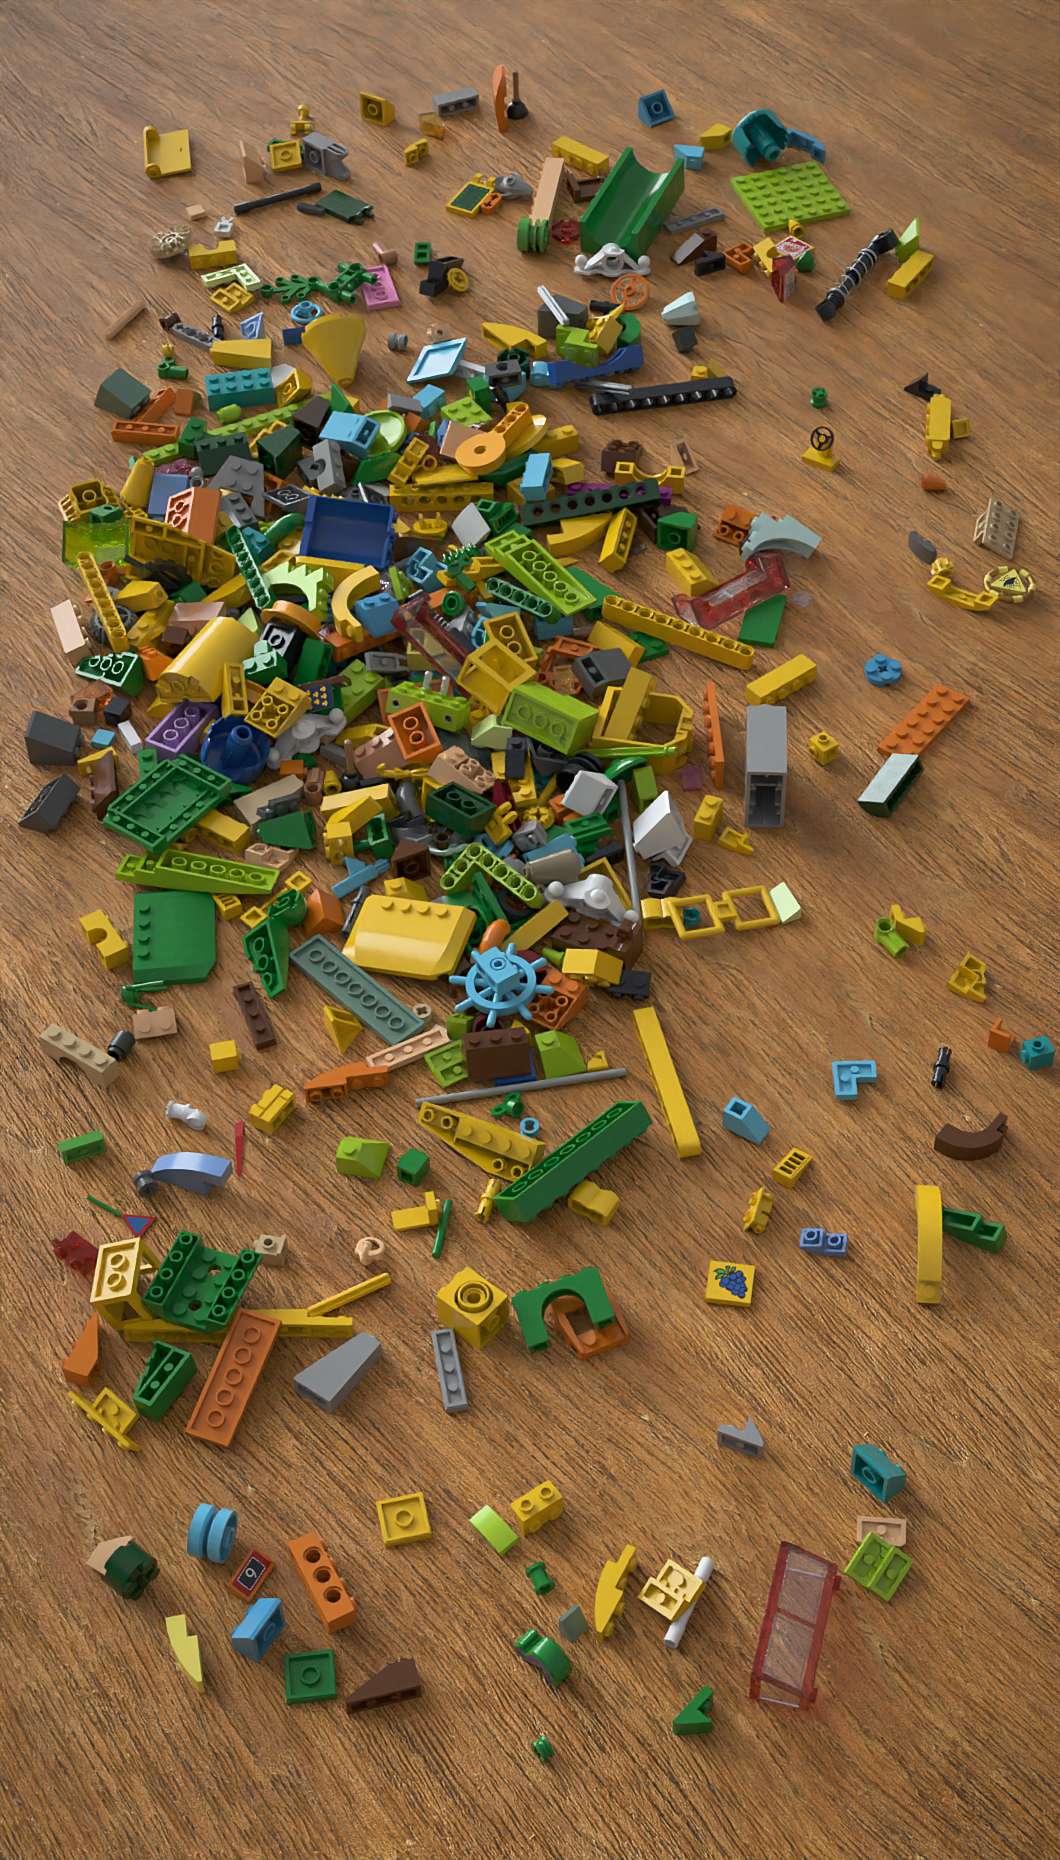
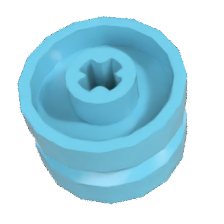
M205 1503L199 1505L188 1533V1555L200 1559L207 1555L208 1559L212 1562L225 1563L236 1538L238 1527L237 1512L225 1508L218 1512L217 1507Z

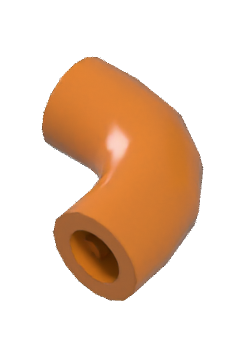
M495 920L486 929L478 950L480 955L495 946L500 950L504 939L511 932V927L506 920Z

